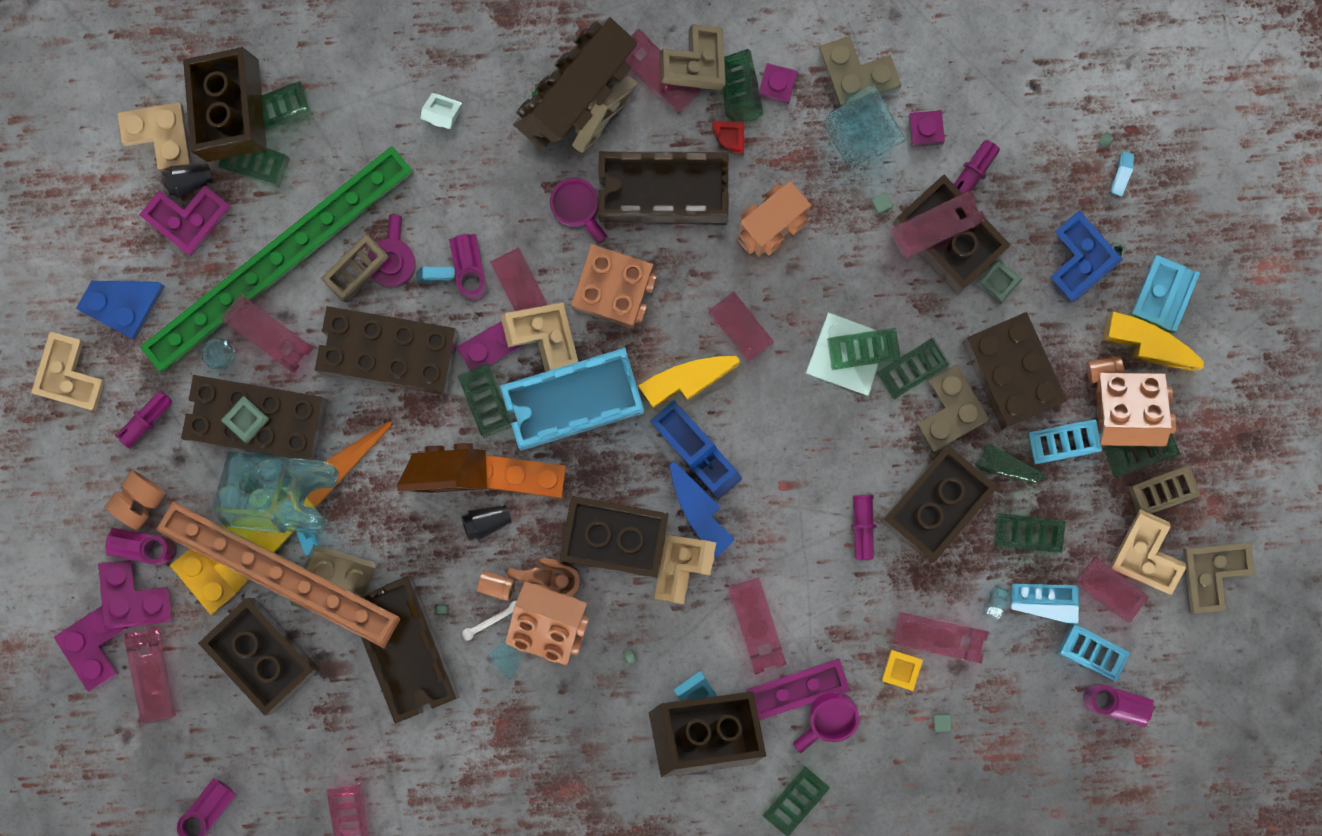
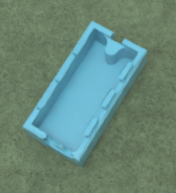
M625 348L500 386L509 414L515 413L517 422H513L511 425L518 448L521 451L645 413Z

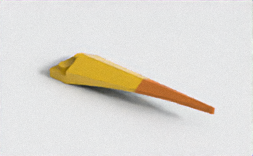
M392 421L386 422L222 527L275 553L334 487L391 428ZM192 549L186 551L170 564L175 573L212 616L234 599L251 581Z

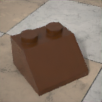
M473 443L454 444V450L446 451L442 445L425 446V452L412 453L397 484V491L441 493L487 489L486 450L473 449Z

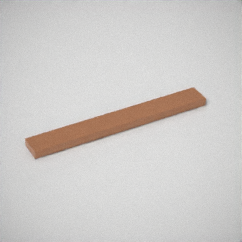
M172 502L156 529L166 537L382 648H385L400 621V618L395 614L175 502Z

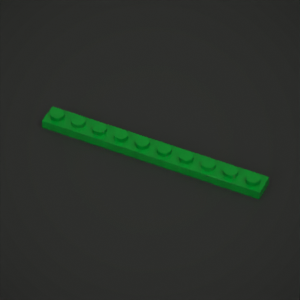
M393 146L389 147L140 346L141 350L157 370L163 373L414 172Z

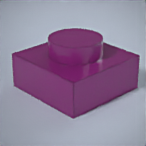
M766 63L758 96L789 104L797 71Z
M942 110L909 114L912 147L944 144Z

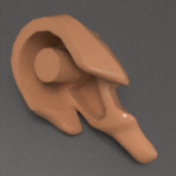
M538 559L537 562L544 567L533 568L527 571L514 568L507 570L509 577L518 579L523 584L525 581L533 582L566 596H573L578 591L581 583L580 575L575 567L556 559Z

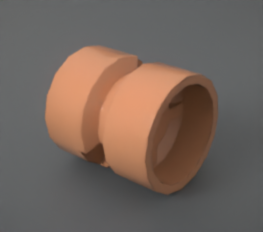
M131 470L121 483L123 490L115 492L104 508L127 526L140 531L150 517L148 510L156 509L166 496V492L145 476Z

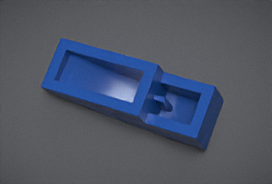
M675 400L650 420L651 424L717 500L742 480L734 466Z
M673 461L669 468L680 507L698 538L716 543L714 557L717 558L735 539L712 517L720 509V506Z

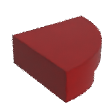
M712 121L713 133L718 143L733 154L744 155V122Z

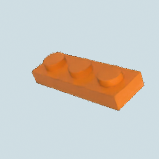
M486 455L487 488L562 498L567 466Z

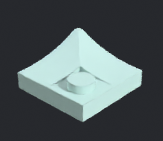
M827 312L804 373L868 396L888 334Z

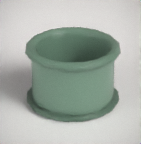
M1106 132L1098 143L1107 148L1114 137Z
M434 605V615H449V605Z
M632 649L623 652L627 665L637 662Z

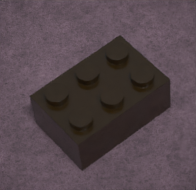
M244 47L183 59L191 152L206 162L266 151L259 59Z
M945 174L896 217L893 223L896 229L958 295L1011 246Z
M1027 312L969 336L962 342L1001 430L1067 401Z
M947 444L937 453L881 519V522L929 563H934L998 486Z
M571 496L559 561L657 579L669 513Z
M246 598L198 643L264 716L273 714L320 670L255 598Z
M754 692L661 703L648 712L661 778L753 765L767 757Z

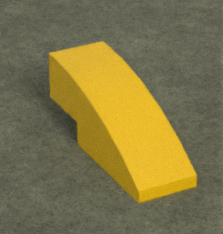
M1117 312L1107 315L1102 341L1134 347L1132 360L1194 372L1203 368L1204 361L1176 337L1159 327Z
M717 356L690 361L656 374L638 385V389L653 410L679 391L685 400L689 401L740 364V360L737 356Z

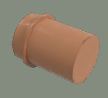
M1120 356L1087 361L1086 364L1087 376L1091 384L1098 383L1100 373H1124V366Z
M484 570L478 583L477 592L499 598L500 601H509L514 590L515 579Z

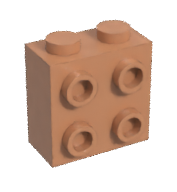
M791 180L784 186L780 182L765 194L767 198L760 206L754 203L740 215L742 219L739 221L738 234L740 238L738 241L749 254L754 251L760 257L766 252L769 256L783 244L782 241L786 234L791 232L792 235H795L807 225V220L810 218L808 214L811 204Z
M591 244L571 307L575 311L634 329L636 322H643L648 306L643 304L646 291L652 293L658 274L652 273L654 269L652 263Z
M1100 373L1095 391L1100 445L1167 446L1170 433L1174 434L1176 430L1175 414H1170L1169 406H1172L1173 389L1172 387H1167L1166 374Z
M525 581L514 606L505 644L519 651H526L541 656L550 662H558L567 666L571 653L578 655L584 638L583 635L589 618L584 616L587 603L573 596H566L549 590L544 586Z

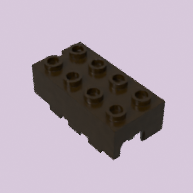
M611 17L601 22V24L596 20L589 28L583 29L574 40L576 45L569 52L566 51L555 63L554 66L557 69L550 76L546 75L535 88L538 92L531 99L528 98L516 111L519 117L513 126L540 150L546 148L550 141L555 143L561 139L564 140L574 126L582 130L593 116L588 111L590 103L595 101L597 105L601 106L612 93V90L607 87L612 80V76L616 81H621L632 68L625 60L635 49L638 42Z
M599 151L600 184H605V190H598L599 222L728 223L729 152Z
M326 306L322 332L327 335L326 346L319 345L315 371L322 375L448 396L451 363L453 356H455L459 336L456 328Z
M193 375L189 401L194 403L192 414L186 413L182 440L302 462L317 463L316 447L320 427L324 424L327 399L321 396ZM243 396L269 418L266 424L248 443H245L221 421Z
M413 576L403 577L379 589L359 596L400 618L385 648L361 637L394 723H399L423 713L422 706L429 703L433 709L460 698Z

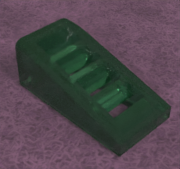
M746 49L725 56L726 85L723 87L725 116L732 121L740 122L763 116L762 100L751 51ZM743 65V69L731 71V68ZM742 78L745 79V81L734 84V81ZM746 91V94L737 96L738 93Z
M301 81L288 84L262 95L265 131L314 115L305 86ZM292 96H296L299 105L295 109H293L290 99ZM282 99H284L287 112L283 114L278 103ZM272 103L276 117L271 119L266 106Z
M267 148L266 151L252 153L247 168L242 167L246 155L238 156L235 165L229 163L231 158L220 160L218 167L280 188L290 158L286 154ZM258 155L263 158L258 172L253 171ZM269 159H272L274 163L270 174H264Z
M896 328L827 338L832 370L900 360ZM880 337H883L884 348H885V356H883L882 344H881V338H880ZM867 339L872 340L874 353L872 358L869 356ZM854 341H858L861 358L859 360H856ZM844 342L848 358L846 362L842 360L840 343Z
M933 337L877 373L893 399H896L951 364ZM929 348L938 363L935 367L932 366L924 353V350ZM916 355L927 370L924 374L920 372L912 359ZM907 363L915 376L914 380L910 381L901 364ZM893 369L896 370L904 383V386L899 388L890 374V371Z
M488 364L458 375L475 422L483 438L512 427L511 418ZM486 377L488 382L470 389L468 383ZM491 389V395L475 401L474 395ZM496 402L497 407L480 413V407ZM501 414L502 419L485 425L484 420Z
M1170 433L1167 446H1163L1165 451L1163 454H1161L1158 446H1148L1152 458H1149L1145 446H1134L1140 460L1138 463L1131 446L1109 445L1105 447L1104 453L1113 476L1118 478L1180 455L1173 434Z
M987 444L982 448L973 465L977 470L1030 483H1041L1045 478L1042 472L992 444Z
M997 513L993 545L1060 554L1063 550L1066 521ZM1007 521L1013 522L1011 541L1005 540ZM1021 523L1026 524L1024 542H1019ZM1034 525H1040L1038 544L1032 543ZM1048 527H1053L1051 545H1046Z
M803 765L762 816L784 835L789 836L831 787ZM803 779L807 780L817 789L814 794L800 784ZM795 788L809 799L806 804H803L792 794ZM786 798L800 809L797 815L783 804ZM778 808L792 819L789 825L774 813Z

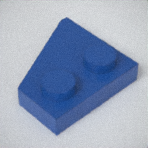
M91 280L76 309L135 340L165 286L159 282Z

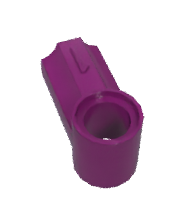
M463 234L449 239L456 275V285L465 300L476 302L481 300L487 292V283L477 235ZM469 278H477L480 280V285L477 289L468 291L464 289L465 281Z
M111 528L105 543L107 556L153 565L169 564L176 555V546L170 538L118 528ZM160 542L163 552L159 558L155 559L152 555V548L155 543Z
M1097 683L1086 688L1083 694L1084 704L1092 712L1142 727H1146L1151 720L1154 710V700ZM1104 690L1107 693L1108 701L1105 706L1099 708L1095 701L1096 696L1100 691Z
M214 777L187 813L179 818L176 828L178 835L208 836L213 825L237 794L225 783ZM192 817L198 818L202 824V829L198 835H193L188 831L187 824Z

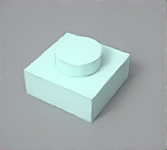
M431 93L422 107L420 119L431 122L438 127L451 129L460 114L462 102Z

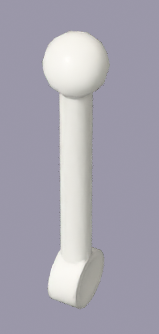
M512 601L509 608L471 629H463L461 632L462 639L465 641L471 640L477 632L513 613L516 601Z

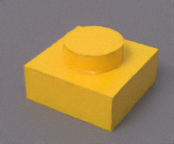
M890 650L881 681L914 691L923 660Z

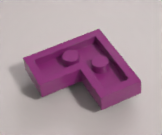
M204 185L185 209H182L159 190L139 215L189 256H192L232 207Z
M131 560L98 563L104 630L171 622L168 587L134 591Z
M102 606L54 636L55 641L88 692L93 691L119 674L102 646L129 629L128 627L104 630Z

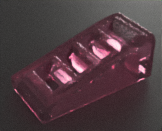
M362 783L326 789L334 836L356 834L369 836ZM354 796L355 802L339 804L338 798ZM356 808V815L340 817V810ZM355 821L359 823L357 828L342 830L341 823Z

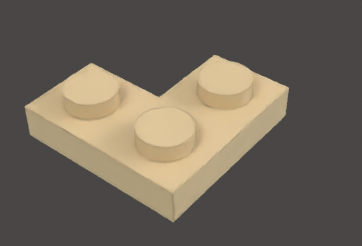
M180 102L117 112L121 143L124 146L154 142L157 167L160 172L171 169L170 166L192 165L184 109Z
M564 303L504 313L500 316L508 347L538 342L545 372L578 362Z
M49 332L31 393L96 412L105 380L75 372L84 341Z
M1139 509L1111 563V569L1172 595L1186 569V563L1158 551L1170 529V522Z
M665 535L654 599L684 604L688 589L689 573L711 575L716 543Z

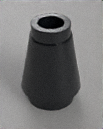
M208 164L170 166L171 169L163 171L170 196L178 194V197L213 182Z
M506 505L469 510L468 514L461 516L469 541L474 539L480 541L507 524L512 523Z

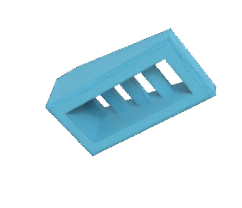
M1095 419L1028 433L1034 465L1102 451ZM1082 429H1086L1089 447L1084 448ZM1067 432H1073L1076 450L1070 449ZM1055 434L1060 436L1063 451L1061 453H1057L1054 439ZM1044 436L1047 438L1050 455L1044 456L1040 438Z
M1012 584V609L1061 622L1078 624L1079 586Z
M1071 623L1056 652L1114 682H1117L1130 655V652ZM1080 635L1084 637V640L1076 654L1072 650ZM1092 641L1096 644L1087 660L1083 656ZM1104 647L1107 650L1100 665H1097L1094 662L1101 648ZM1114 652L1119 656L1110 672L1105 668Z

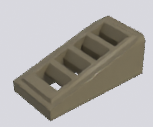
M366 233L321 279L342 302L348 303L389 256ZM365 246L376 255L377 258L374 261L362 251ZM357 255L368 266L365 270L354 260ZM348 265L359 274L356 279L346 270ZM341 274L350 283L347 288L338 279Z
M1190 465L1127 487L1137 513L1140 509L1152 514L1201 496ZM1177 476H1184L1190 493L1183 494ZM1171 479L1177 497L1173 499L1166 480ZM1158 483L1166 500L1162 503L1155 488V484ZM1147 487L1154 502V505L1150 507L1143 491Z

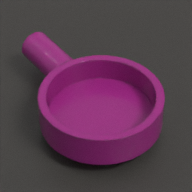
M575 177L559 182L554 187L550 196V207L554 217L561 224L568 227L584 226L596 243L601 244L608 236L594 219L598 211V196L594 187L586 180Z
M389 215L387 239L377 243L388 254L389 258L376 271L372 279L386 288H398L405 285L411 280L416 270V259L412 250L407 244L400 241L402 216ZM370 250L368 257L374 261L377 257Z
M839 692L827 693L817 698L809 711L811 728L793 742V745L802 753L819 738L827 742H840L852 736L857 730L860 721L855 702L849 696Z

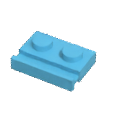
M1159 255L1154 256L1130 316L1175 333L1200 272H1194Z

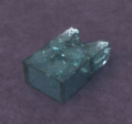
M228 451L211 512L225 527L279 533L293 531L321 534L325 529L326 520L317 509L304 506V501L307 495L316 489L334 487L337 483L339 471L325 461Z

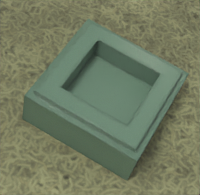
M998 258L976 284L1001 305L1023 279Z
M243 396L221 421L245 443H248L266 424L269 418Z

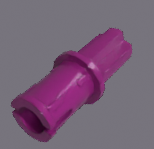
M983 141L969 163L965 162L963 164L965 168L954 183L967 199L980 179L986 178L984 173L1000 152V148L992 141Z
M158 391L140 411L135 410L133 412L134 416L115 434L116 438L127 448L131 449L149 429H154L153 423L172 405L171 398L166 393Z
M874 495L853 496L854 525H851V529H854V557L857 560H871L874 557L873 528H877V525L873 524Z

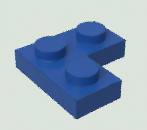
M1079 210L1055 231L1075 256L1056 271L1051 278L1072 302H1075L1121 262L1123 258Z

